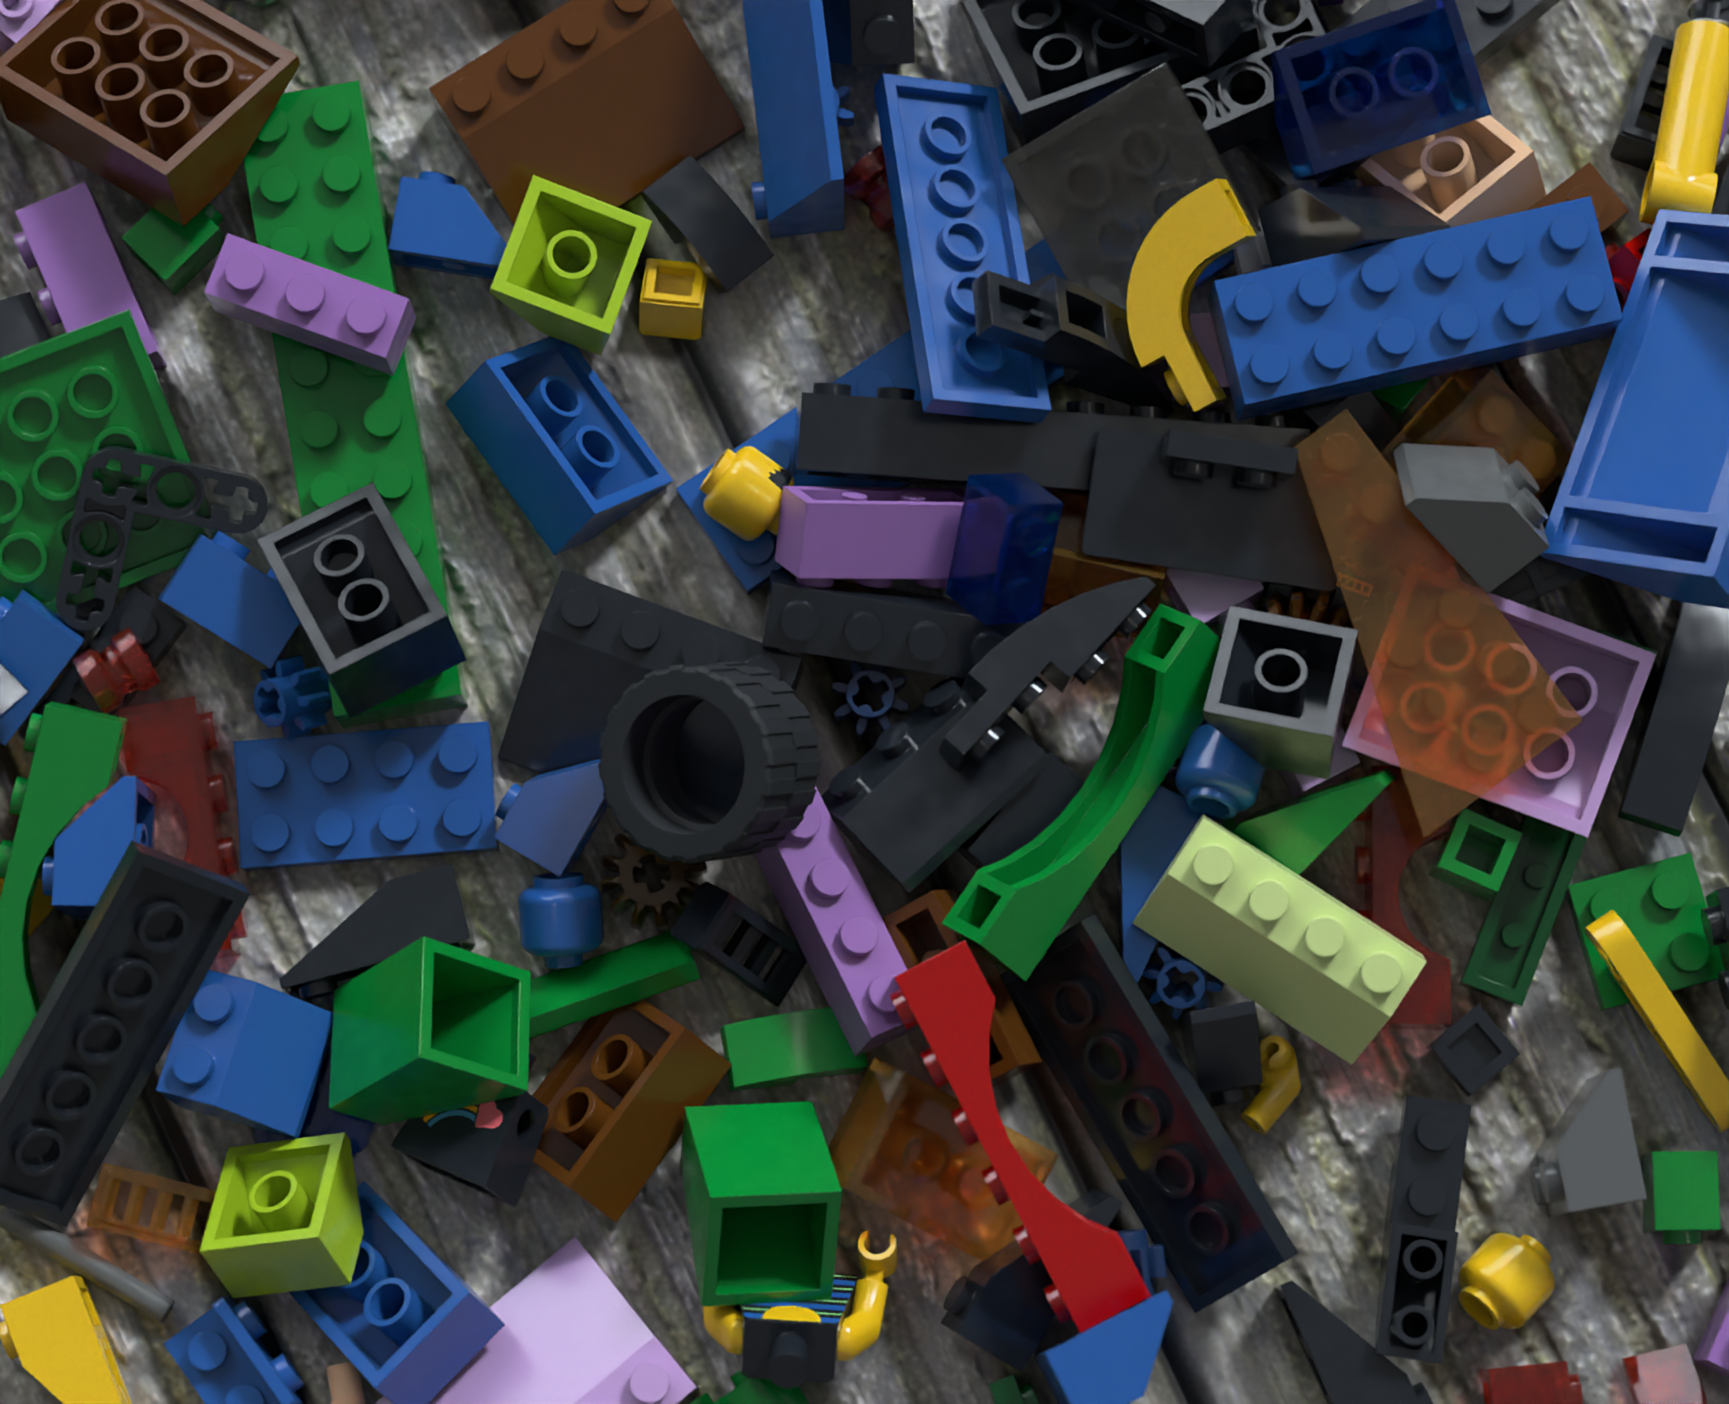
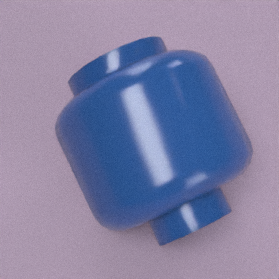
M1205 724L1195 729L1188 744L1182 751L1176 773V785L1180 793L1186 798L1187 805L1193 811L1201 815L1205 814L1210 818L1229 819L1233 818L1237 812L1249 809L1256 802L1266 767H1263L1212 725Z
M567 872L561 877L554 873H544L532 877L533 885L523 890L518 896L520 942L522 947L532 955L543 956L545 967L570 968L582 965L583 954L594 951L604 940L602 896L600 890L595 885L584 882V874L580 872Z

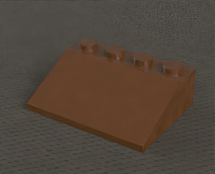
M65 0L0 57V103L7 120L180 225L185 226L228 186L299 68L300 61L298 55L202 0Z
M570 0L429 87L437 113L512 227L515 225L533 175L621 209L640 197V192L685 157L691 156L697 161L745 131L743 122L671 0Z

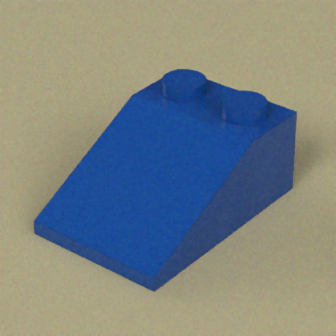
M363 1181L357 1187L364 1232L351 1285L291 1291L288 1293L371 1385L393 1404H428L499 1332L505 1323Z

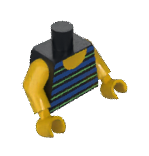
M869 1230L864 1231L858 1239L859 1264L864 1273V1279L857 1280L858 1275L834 1273L831 1300L703 1306L705 1329L728 1353L737 1355L740 1373L748 1378L771 1379L778 1387L786 1389L795 1388L804 1381L822 1383L834 1381L837 1378L843 1361L854 1359L873 1346L879 1337L888 1292V1285L883 1283V1278L894 1273L898 1266L896 1238L894 1234H891L888 1250L881 1254L869 1253Z

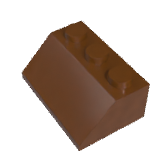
M643 999L591 1017L532 1095L548 1107L549 1113L533 1162L617 1223L630 1203L636 1199L641 1188L660 1162L678 1141L683 1131L684 1107L702 1106L715 1091L718 1083L732 1064L686 1027Z

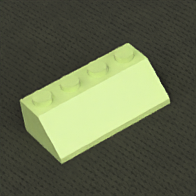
M1202 814L1132 922L1143 931L1252 1001L1254 1000L1255 1003L1351 1065L1391 1018L1427 963L1421 953L1205 814Z

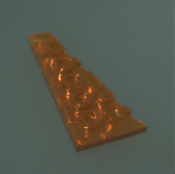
M1345 409L1294 448L1299 449L1297 461L1353 629L1358 630L1357 641L1424 839L1579 725L1583 720L1487 593L1405 506L1399 477L1350 412Z

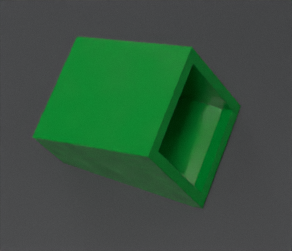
M423 936L334 991L329 1109L386 1125L515 1097L527 1092L531 972Z
M813 1102L684 1107L680 1162L701 1306L831 1300L842 1190Z

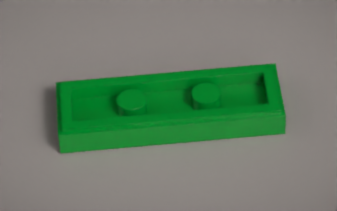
M671 931L585 960L580 966L562 968L531 979L529 1039L698 980L700 975L691 949L674 938Z

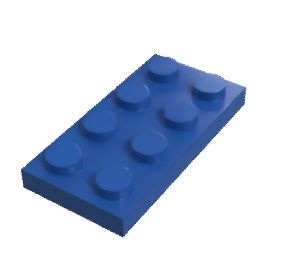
M489 721L308 735L291 739L283 737L233 741L241 869L244 871L499 851V842L494 838L498 827L497 817L495 816L496 798L491 725Z

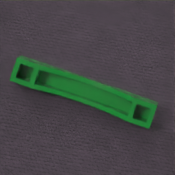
M1163 604L1157 607L1124 656L1122 686L1114 721L1100 757L1082 788L1060 816L1034 840L1008 857L978 869L941 924L962 941L965 940L968 946L988 962L1024 981L1028 979L1075 908L1081 903L1084 895L1111 855L1117 850L1120 842L1145 805L1153 797L1156 789L1188 744L1195 729L1203 722V710L1221 639L1201 620Z
M53 701L45 705L43 715L36 713L31 715L24 742V751L34 753L28 778L17 777L9 806V814L19 816L14 841L3 839L0 846V879H5L0 897V1079L41 1006L31 969L29 924L33 895L43 868L44 859L48 857L52 850L55 839L84 805L114 782L128 722L126 718Z

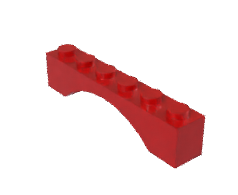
M963 940L894 976L900 989L889 994L906 1029L908 1030L919 1024L931 1048L919 1054L937 1088L950 1083L961 1107L950 1113L967 1146L970 1147L981 1142L992 1163L991 1166L981 1172L998 1205L1001 1206L1011 1201L1023 1224L1014 1228L1012 1232L1027 1261L1032 1265L1042 1259L1054 1283L1043 1288V1291L1060 1324L1073 1319L1081 1333L1150 1297L1151 1295L1118 1232L1087 1219L1056 1198L1028 1169L1009 1140L996 1108L989 1071V1032L996 999L966 941Z

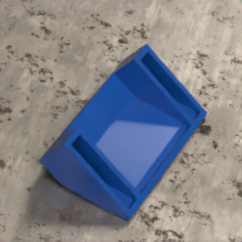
M741 0L763 176L762 182L751 183L755 220L768 219L770 238L844 230V175L822 0Z
M1659 209L1622 312L1623 320L1615 331L1545 527L1550 547L1541 553L1540 556L1680 602L1729 609V215Z

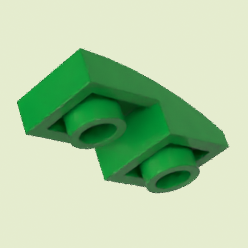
M831 1007L760 1017L723 1025L720 1028L724 1057L732 1064L727 1071L730 1091L791 1086L798 1079L859 1074L868 1067L865 1053L855 1057Z

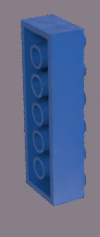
M1591 196L1215 280L1208 297L1238 421L1607 338L1612 335L1623 320Z

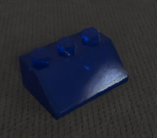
M1425 0L1271 52L1275 121L1295 180L1339 167L1492 114L1455 0Z

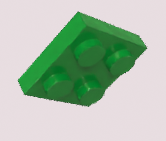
M1691 852L1568 886L1565 894L1600 1011L1631 1003L1584 929L1610 910H1614L1632 932L1670 992L1718 980V973L1725 971L1718 945L1711 947L1704 934L1701 922V909L1707 908V904Z

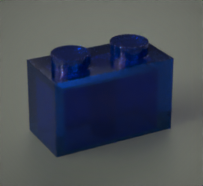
M1024 473L969 475L945 593L984 625L1023 623L1039 616L1063 502Z

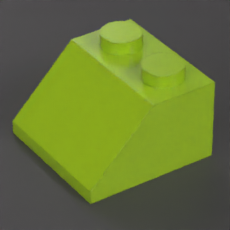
M533 175L489 293L541 333L601 355L612 332L652 221Z
M346 1133L228 1147L200 1253L232 1298L351 1285L364 1231L351 1142Z

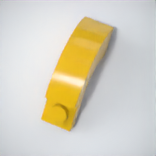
M1216 178L1180 199L1162 215L1145 237L1136 255L1127 289L1126 308L1129 335L1141 368L1153 366L1166 359L1171 369L1164 372V377L1173 396L1181 406L1190 403L1194 412L1206 410L1227 397L1194 336L1190 321L1192 292L1200 275L1209 264L1221 255L1256 237L1227 179Z

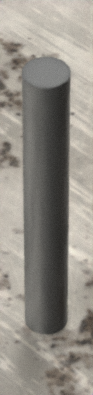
M7 1207L1 1210L0 1227L160 1323H163L171 1312L175 1300L34 1216Z

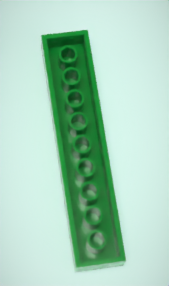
M359 80L283 93L243 159L257 244L399 295L394 262L388 249L390 237L368 106ZM272 332L301 516L304 517L373 482L446 611L456 634L408 344L406 343L394 376ZM461 663L350 719L328 679L334 717L342 728L468 706Z

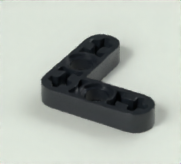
M106 446L96 450L88 458L82 473L59 582L56 608L61 619L68 626L81 631H91L99 628L110 619L116 602L134 512L224 532L244 534L255 530L263 522L267 513V494L263 485L256 478L244 473L120 446ZM109 459H116L122 462V473L141 477L140 464L154 466L155 468L147 482V502L133 499L139 486L122 483L117 486L115 493L103 491V480L94 477V469H104L108 465ZM171 472H180L192 480L195 494L187 505L170 507L160 500L157 494V484L164 475ZM204 478L218 480L213 489L214 494L233 496L236 487L247 488L248 499L258 503L256 511H245L242 520H234L230 518V508L228 506L211 502V515L197 513L204 499ZM104 521L115 529L118 535V543L111 553L104 556H95L83 548L80 541V533L88 523ZM74 560L90 568L113 569L112 578L110 579L98 573L94 594L98 599L104 600V607H93L89 617L78 615L77 604L68 601V593H79L82 589L86 570L73 571L72 565Z

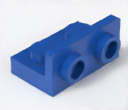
M222 1296L212 1304V1309L163 1343L205 1404H305L297 1390L305 1385L303 1379L283 1353L276 1358L272 1357L259 1338L267 1332V1329L246 1300L236 1305L232 1298Z

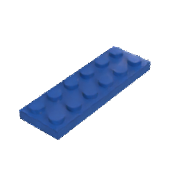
M883 73L873 88L923 412L1042 423L1051 411L1043 359L978 338L976 333L972 290L973 281L986 270L1030 285L998 90L996 87Z

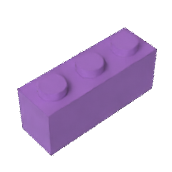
M83 182L15 211L23 231L13 235L28 270L39 266L47 287L37 291L51 325L54 326L62 322L66 332L130 308L155 371L167 366L99 204L87 183Z
M228 233L204 290V294L215 312L394 376L416 320V315L409 298Z
M783 486L775 561L796 576V582L811 587L833 586L834 579H854L856 583L864 586L885 588L892 586L893 579H913L914 583L921 586L946 588L951 585V579L975 580L984 505L962 490L955 488Z

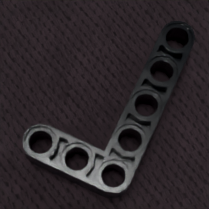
M1252 0L1254 20L1266 48L1179 86L1167 94L1161 103L1159 112L1161 124L1172 147L1180 157L1194 162L1211 159L1316 112L1336 99L1342 85L1340 70L1310 0ZM1289 12L1299 14L1296 20L1288 25H1273L1275 20L1282 14ZM1318 64L1323 66L1319 73L1313 77L1306 79L1296 77L1298 72L1307 65ZM1253 90L1264 91L1262 97L1255 103L1249 105L1238 104L1240 98L1247 92ZM1191 117H1206L1204 123L1196 130H1180L1183 123Z

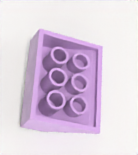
M1410 564L1342 747L1588 838L1656 654L1492 593L1487 594L1481 589Z
M574 1237L490 1307L505 1325L428 1404H680L699 1387L584 1246ZM383 1396L375 1404L393 1403Z

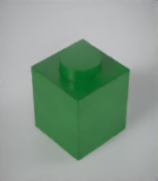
M211 203L207 204L185 226L151 208L121 238L130 253L175 296L220 253L225 237L218 226L225 219Z
M1463 807L1453 816L1428 875L1488 901L1498 893L1523 833Z
M1656 1151L1641 1155V1171L1647 1199L1642 1200L1644 1233H1662L1663 1245L1702 1244V1232L1721 1230L1717 1151Z

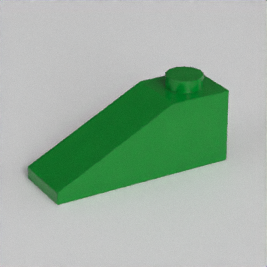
M1386 768L1255 811L1239 825L1232 818H1229L1222 826L1296 874L1301 875L1396 776Z

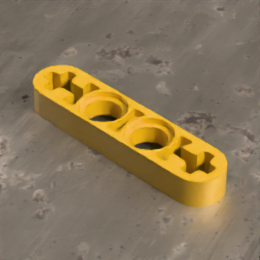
M1614 910L1608 911L1584 928L1586 934L1703 1113L1720 1133L1724 1132L1729 1128V1080L1632 932Z

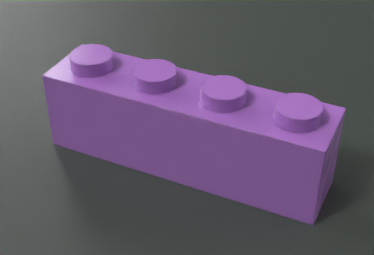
M815 786L816 794L812 805L807 807L804 819L799 826L791 830L785 836V840L776 846L764 848L761 853L754 855L856 1057L911 1033L916 1026L908 1030L906 1029L889 994L900 989L894 976L906 971L907 968Z

